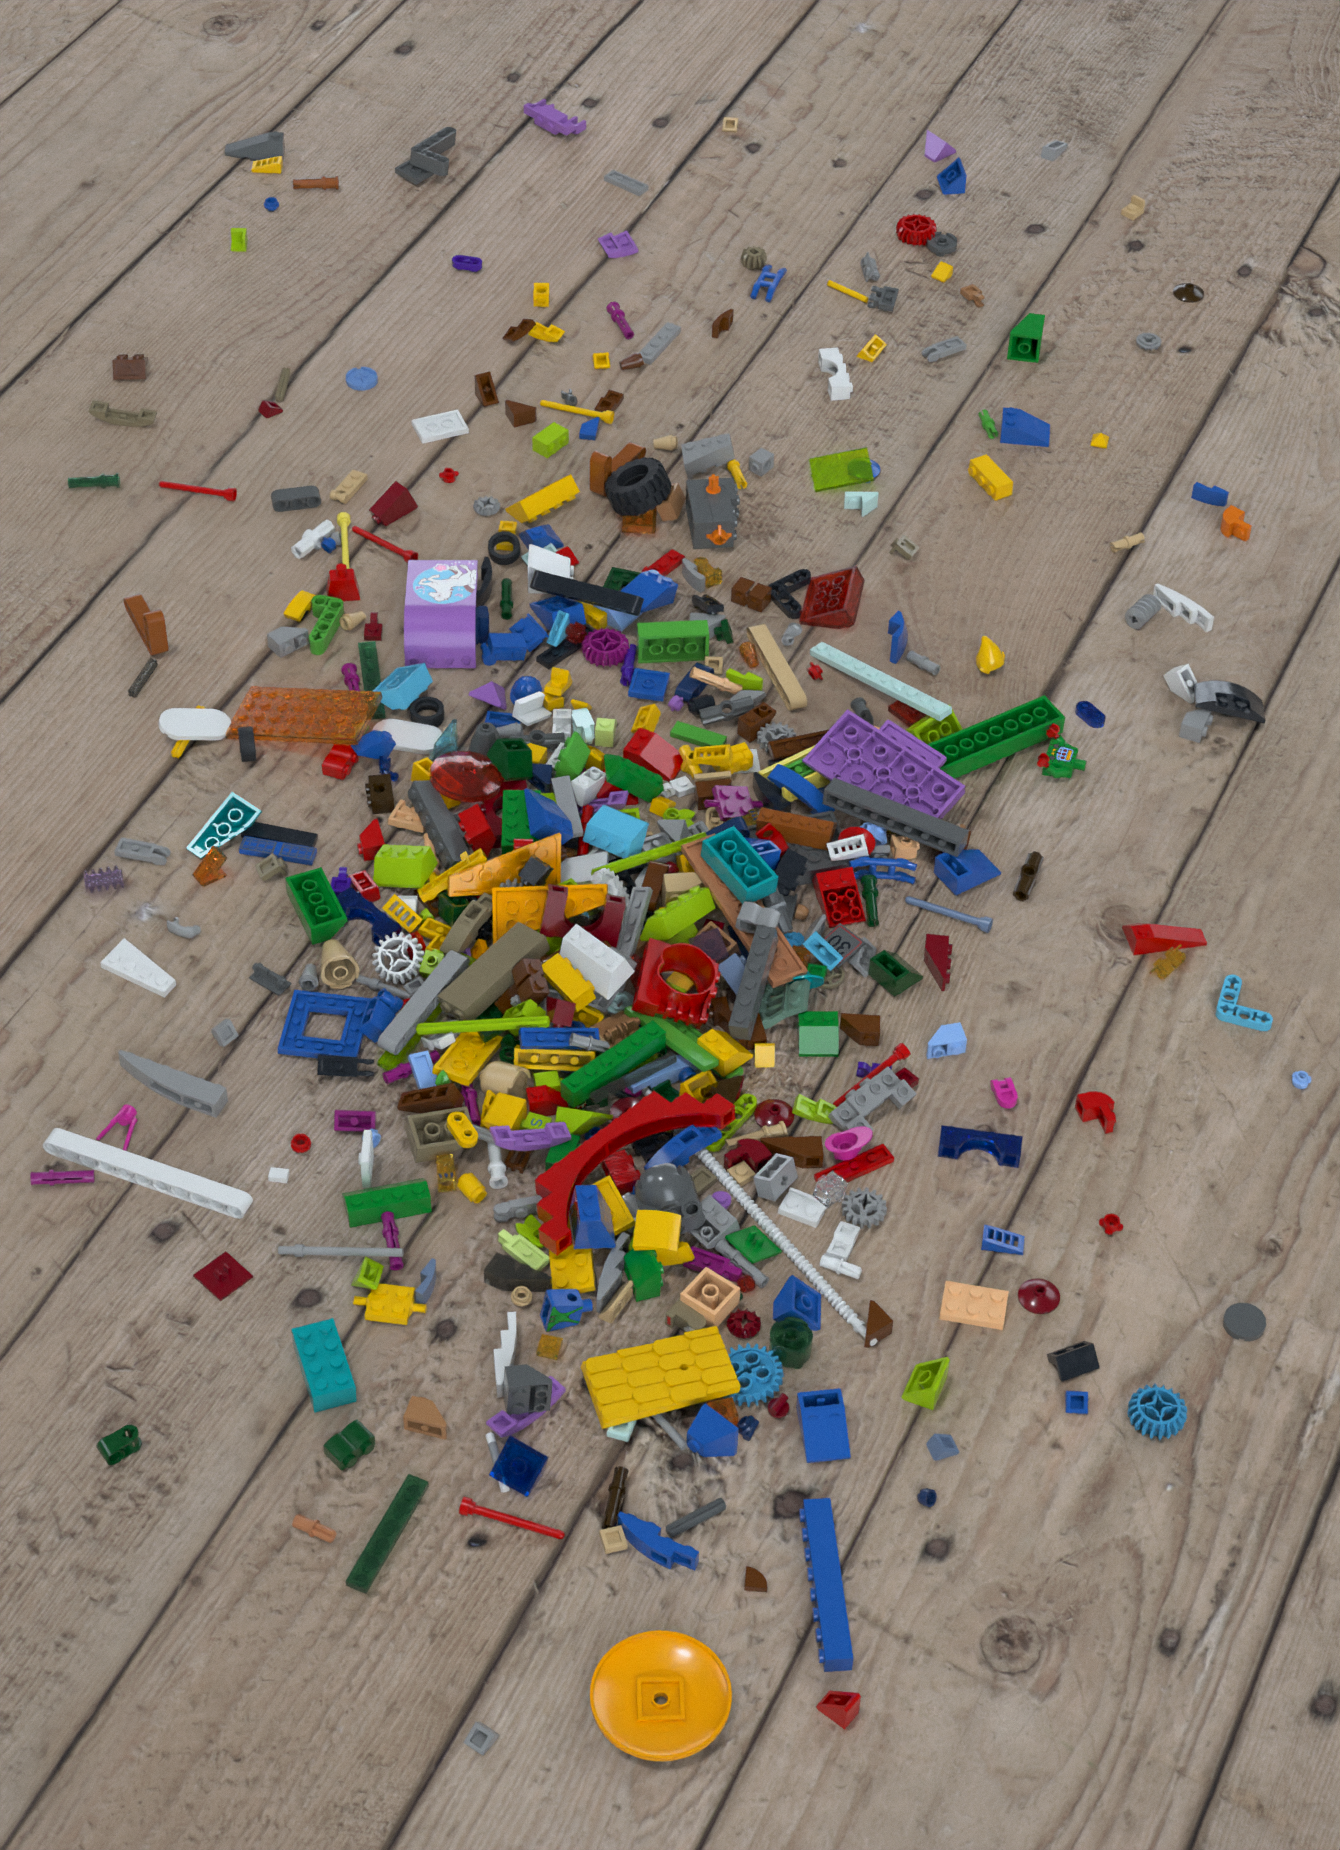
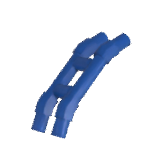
M771 265L764 266L760 276L753 285L750 297L756 299L761 286L767 287L768 291L765 301L771 302L776 287L787 272V269L781 268L776 274L770 272L772 270ZM765 278L774 279L773 282L764 281Z
M863 856L849 861V866L853 868L869 866V871L863 869L854 872L856 880H860L865 875H874L877 879H894L914 884L916 877L907 875L905 872H895L896 866L912 871L916 870L917 864L903 858L889 859ZM877 866H888V872L876 871Z

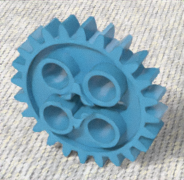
M747 1343L746 1348H742L739 1344L736 1351L732 1347L730 1348L731 1353L728 1355L741 1388L738 1393L724 1396L723 1399L729 1398L730 1404L738 1401V1406L746 1402L747 1407H750L751 1402H754L756 1406L759 1405V1400L766 1403V1396L773 1398V1391L779 1392V1385H783L782 1378L784 1373L782 1362H779V1356H774L773 1350L767 1352L766 1346L760 1350L758 1344L754 1348H750L749 1343Z

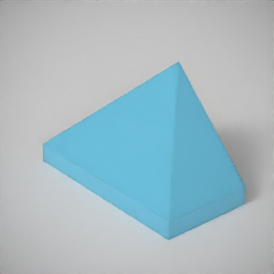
M561 610L557 613L546 643L555 647L570 633L569 614Z
M816 931L803 943L830 971L843 959Z

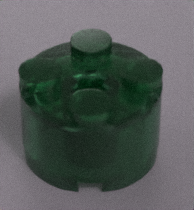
M786 1317L783 1321H777L772 1325L769 1336V1351L773 1350L774 1356H779V1362H782L783 1367L799 1369L803 1367L804 1363L811 1356L813 1332L804 1320L796 1317Z

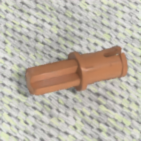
M301 1514L296 1515L292 1523L294 1528L308 1533L310 1537L316 1536L329 1543H332L337 1535L335 1530L320 1524L319 1520H311Z

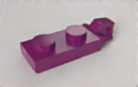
M694 1246L691 1247L695 1258L693 1261L683 1263L684 1267L698 1272L707 1267L727 1280L740 1282L743 1270L735 1267V1264L731 1263L730 1259Z

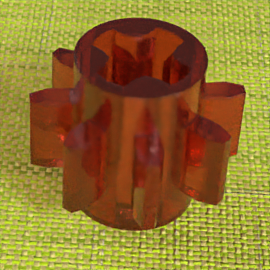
M578 622L569 624L565 630V634L568 635L566 640L574 644L582 643L587 635V632L584 631L586 626Z

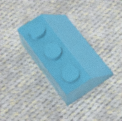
M425 663L398 667L370 695L392 710H405L410 707L414 700L419 698L422 692L428 689L433 680Z
M602 805L587 823L583 841L619 857L626 858L641 853L649 823L609 806Z

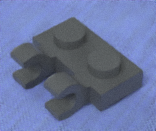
M872 286L871 291L876 293L869 295L868 300L873 302H868L867 307L875 308L878 306V309L893 312L899 289L887 286L883 288Z

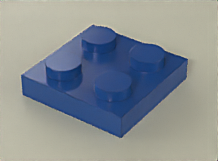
M635 668L628 697L663 702L670 673Z

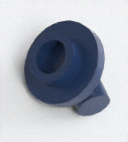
M752 1415L742 1417L737 1424V1428H739L738 1433L743 1436V1439L750 1441L759 1425V1421Z

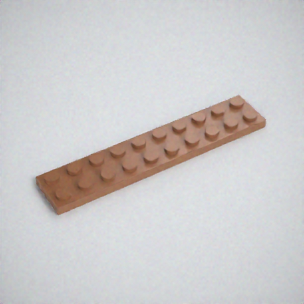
M714 833L681 845L682 853L704 886L709 887L712 898L749 952L754 933L743 932L735 927L743 904L700 856L702 841L716 834ZM760 900L754 902L762 908H765ZM778 926L776 928L778 944L767 979L772 988L791 982L794 977L807 974L808 972Z

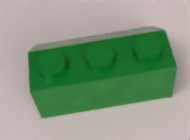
M604 755L606 780L608 783L624 791L628 790V793L649 803L664 791L663 779L659 774L653 773L645 767L639 766L619 755Z

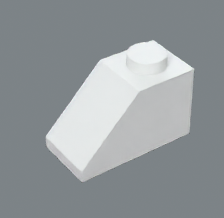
M1189 664L1174 667L1163 675L1173 693L1188 703L1195 701L1193 685L1197 681Z

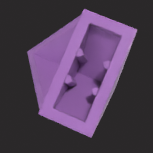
M927 130L926 158L935 163L956 153V150L947 142Z
M491 681L470 691L469 696L506 711L505 690L502 686Z

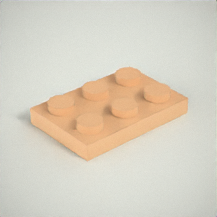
M945 1281L939 1319L1003 1330L1009 1291Z

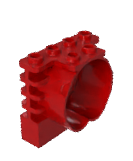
M649 938L644 948L631 1010L652 1017L658 1013L662 1015L663 1019H666L668 1016L673 1018V1022L677 1023L678 1020L684 1021V1025L689 1026V1024L696 1025L695 1029L700 1030L702 1024L706 1025L709 1014L706 1013V1010L709 1009L712 998H715L718 987H715V983L718 982L721 973L718 971L719 964L694 945L687 943L671 945ZM667 971L682 973L692 980L698 993L686 994L670 987L660 974Z

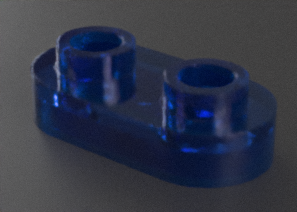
M1080 701L1076 704V715L1090 727L1101 728L1105 725L1106 716L1092 703Z

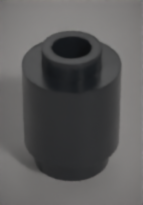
M707 694L690 698L687 704L688 710L694 716L700 715L699 710L715 706V700L712 695Z

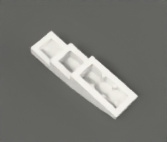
M1155 584L1153 595L1159 599L1161 606L1173 617L1180 615L1190 625L1196 623L1205 632L1212 630L1214 616L1203 607L1172 589Z
M507 1312L508 1330L500 1331L501 1348L494 1349L497 1398L503 1396L505 1366H513L515 1361L517 1344L516 1312Z

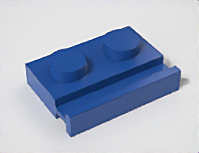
M529 613L526 618L520 619L509 628L511 633H523L529 652L540 645L544 638L549 637L547 632Z

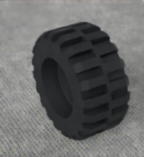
M644 457L627 462L624 466H620L616 471H613L611 476L607 478L604 489L613 510L621 516L630 517L645 514L647 511L655 509L657 505L662 504V501L666 500L668 494H670L672 485L663 464L657 459Z

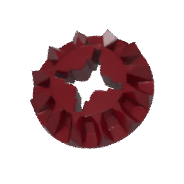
M738 1308L736 1312H731L727 1319V1328L735 1337L747 1339L758 1334L761 1329V1320L755 1311L750 1312L748 1308L745 1310ZM743 1319H746L747 1323L742 1328L741 1322Z

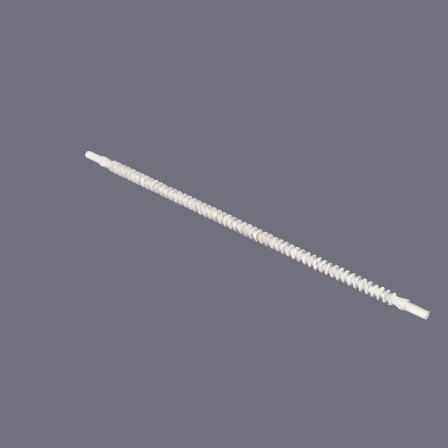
M648 1087L642 1089V1093L645 1096L652 1093ZM686 1128L674 1129V1132L679 1134ZM705 1148L695 1153L701 1162L705 1163L709 1171H712L717 1176L719 1182L727 1190H730V1194L737 1198V1202L744 1206L747 1213L751 1214L755 1222L762 1226V1229L765 1230L766 1234H769V1237L776 1242V1245L780 1246L784 1254L791 1258L794 1265L798 1266L799 1270H802V1274H805V1277L809 1278L810 1282H813V1286H817L816 1289L824 1295L825 1299H828L829 1303H832V1307H835V1310L839 1311L840 1315H843V1319H847L846 1322L852 1324L853 1330L856 1333L859 1332L865 1339L866 1327L864 1321H860L857 1318L858 1315L854 1313L853 1309H850V1306L846 1305L845 1301H842V1297H838L839 1294L831 1288L830 1284H827V1281L824 1280L823 1276H820L819 1272H816L815 1268H812L813 1265L809 1264L808 1260H805V1256H801L802 1253L798 1252L797 1248H794V1244H790L791 1241L786 1236H783V1232L775 1224H772V1220L765 1216V1212H761L762 1209L758 1208L757 1204H754V1200L747 1196L744 1189L740 1188V1185L723 1169L722 1165H719L715 1157H712V1154ZM875 1338L871 1340L870 1345H875L877 1343V1339Z

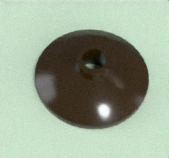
M1182 283L1174 287L1173 295L1180 301L1193 303L1203 298L1204 291L1198 285Z

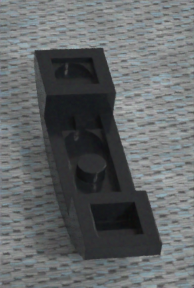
M484 557L481 566V581L483 583L481 589L477 590L476 607L484 606L492 591V565L488 557Z

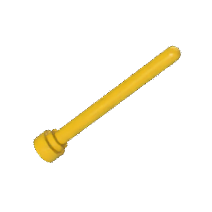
M546 400L540 401V405L543 407L595 418L600 417L607 424H612L614 421V411L598 412Z

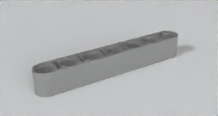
M450 950L380 1035L377 1042L378 1047L397 1055L417 1032V1024L424 1023L440 1003L438 995L468 968L470 959Z

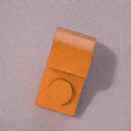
M1230 505L1223 512L1220 530L1224 536L1228 538L1230 535H1233L1245 542L1249 539L1252 525L1244 522L1245 512L1233 505Z

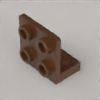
M128 354L116 356L112 360L113 380L146 379V362L148 357H144V354H135L132 357H128Z

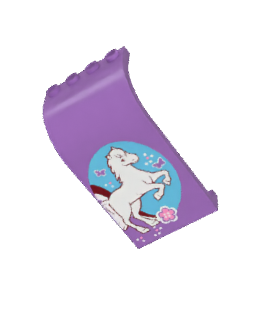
M408 560L404 608L405 666L425 663L427 668H476L475 621L478 560Z

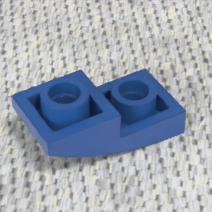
M1196 482L1193 485L1191 498L1206 504L1225 507L1229 492L1215 485L1209 488Z

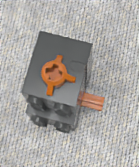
M712 474L709 479L686 480L685 507L693 549L728 548L734 546V540H737V533L734 528L737 527V518H739V508H737V505H740V497L736 495L738 494L737 484H734L733 478H719V476Z

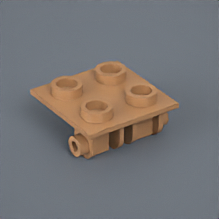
M624 1010L590 1026V1028H598L599 1034L609 1043L611 1048L640 1029L641 1021L638 1017H628L624 1014Z

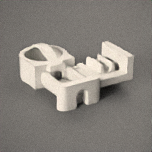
M460 1033L434 1034L427 1039L421 1037L424 1047H428L429 1050H434L435 1047L442 1050L456 1041L455 1037Z

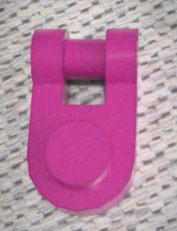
M1008 1077L1001 1081L997 1079L990 1081L991 1090L994 1092L997 1103L1003 1108H1013L1017 1103L1018 1095L1012 1078Z

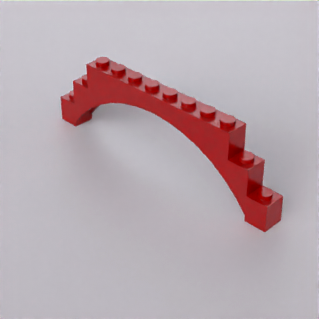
M655 1091L643 1097L641 1101L630 1107L618 1118H615L605 1128L600 1129L594 1136L584 1141L582 1145L569 1152L566 1157L556 1162L551 1168L535 1179L536 1194L542 1197L536 1204L538 1218L544 1222L538 1228L540 1243L556 1255H559L572 1245L571 1229L568 1228V1219L575 1185H582L594 1168L608 1156L641 1138L668 1130L687 1128L692 1124L695 1127H717L722 1130L735 1120V1105L718 1093L707 1099L704 1104L686 1092L675 1098L673 1102H669Z

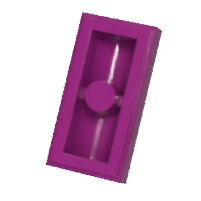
M335 1109L334 1131L364 1132V1130H376V1111Z

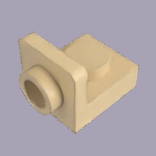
M1133 195L1131 203L1121 210V215L1131 220L1136 219L1144 213L1145 200Z

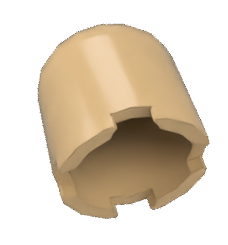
M503 1061L490 1062L481 1071L479 1076L480 1087L485 1095L488 1090H491L496 1095L500 1092L522 1099L526 1098V1088L529 1087L526 1085L527 1078H531L528 1069Z

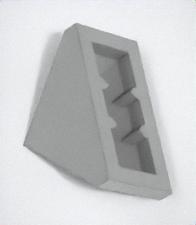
M863 937L861 939L866 944L849 958L847 962L864 977H867L870 958L875 956L877 948Z

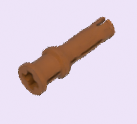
M323 176L321 179H293V189L322 188L326 190L327 188H336V190H339L338 176L333 178Z

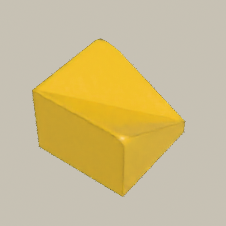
M542 692L545 694L543 706L546 710L551 712L553 709L564 707V698L562 696Z

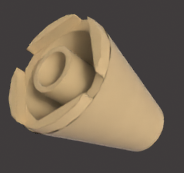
M328 940L322 946L321 979L324 984L326 983L333 989L349 987L355 978L357 980L359 977L358 963L338 940Z

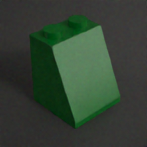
M1029 313L1010 331L1008 360L1039 362L1045 315Z

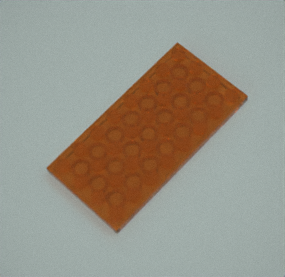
M251 686L231 720L225 737L226 739H239L238 728L252 726L254 740L358 745L383 697L381 692Z

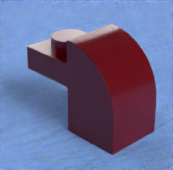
M740 1139L737 1141V1149H732L724 1154V1168L727 1171V1169L744 1161L757 1174L772 1158V1154L758 1140Z

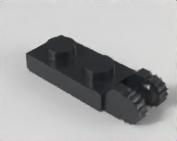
M707 594L702 595V597L698 595L692 596V604L699 606L707 614L716 615L717 612H724V605Z
M318 1055L317 1075L345 1077L374 1076V1072L367 1070L358 1071L359 1063L372 1065L375 1059Z

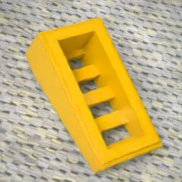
M282 156L253 161L251 172L281 174L283 167Z
M580 602L583 604L586 622L596 630H600V628L605 629L607 627V613L588 603Z
M730 744L694 747L693 763L715 766L732 765L733 752Z
M396 894L382 907L409 933H412L423 920ZM395 901L399 902L392 911L389 910ZM401 906H403L404 909L402 910V912L398 916H396V911ZM407 911H409L410 914L407 916V918H406L404 921H402V920H401V917H402ZM414 916L416 919L408 927L406 923Z

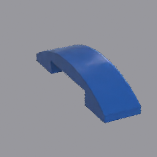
M777 764L767 778L780 789L785 787L812 809L810 813L835 811L834 808L822 804L824 795L813 784L791 769Z

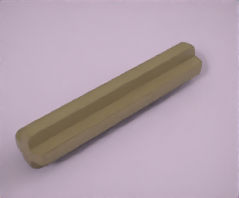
M284 367L281 370L275 393V400L277 402L284 400L290 377V368Z

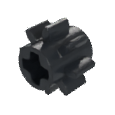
M490 919L479 928L478 936L475 940L483 939L488 941V936L493 935V925L489 923Z

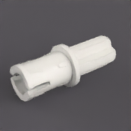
M825 1253L821 1257V1267L831 1269L838 1275L842 1273L855 1279H859L861 1276V1267L845 1262L843 1258L840 1260Z

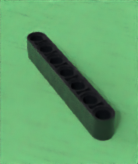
M535 570L530 584V588L537 591L639 616L644 598L637 595Z

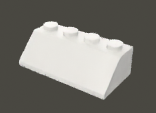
M577 924L563 937L560 955L563 958L567 957L573 965L572 968L574 970L577 968L582 973L583 979L585 981L589 980L593 984L595 991L607 1000L635 972L625 958Z

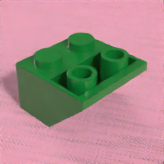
M632 1249L623 1258V1270L627 1280L633 1281V1295L636 1302L660 1296L661 1287H663L661 1274H664L661 1261L658 1262L656 1259L657 1253L655 1250L634 1251Z

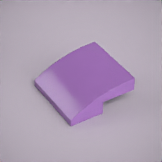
M627 230L616 236L609 233L598 238L599 243L609 258H620L639 252Z

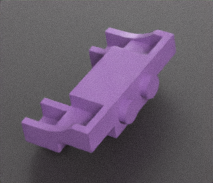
M545 99L534 104L527 103L524 105V113L534 118V124L552 134L562 133L568 135L572 132L577 135L586 129L585 120L578 123L577 116L568 120V115L555 109L554 104L547 105Z

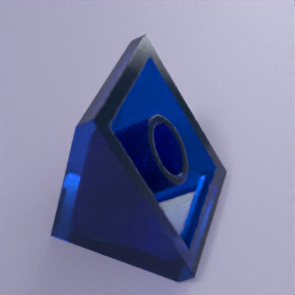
M510 1435L489 1476L528 1497L543 1476L549 1457Z

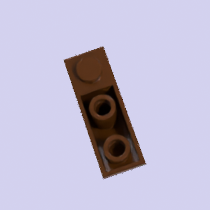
M822 1136L760 1138V1142L767 1147L772 1157L776 1153L793 1157L795 1166L802 1169L823 1168Z

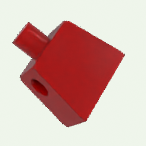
M340 563L336 565L335 570H330L326 588L327 596L339 598L343 602L360 600L359 585L354 569H347L345 564Z

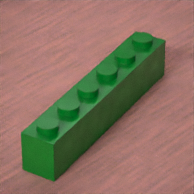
M652 1020L561 1081V1097L573 1108L577 1107L665 1048L666 1031Z

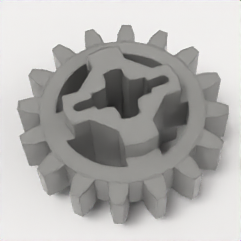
M772 722V725L766 723L765 728L760 727V731L757 732V744H760V749L765 748L767 753L769 751L768 742L794 737L796 733L793 732V728L788 729V724L782 726V722H779V724Z
M867 1187L865 1191L857 1188L856 1193L851 1190L850 1194L845 1195L844 1201H842V1216H846V1222L852 1221V1225L856 1226L859 1224L860 1229H863L864 1225L871 1229L872 1224L878 1226L879 1221H884V1216L887 1212L886 1200H882V1194L876 1195V1190L869 1192Z

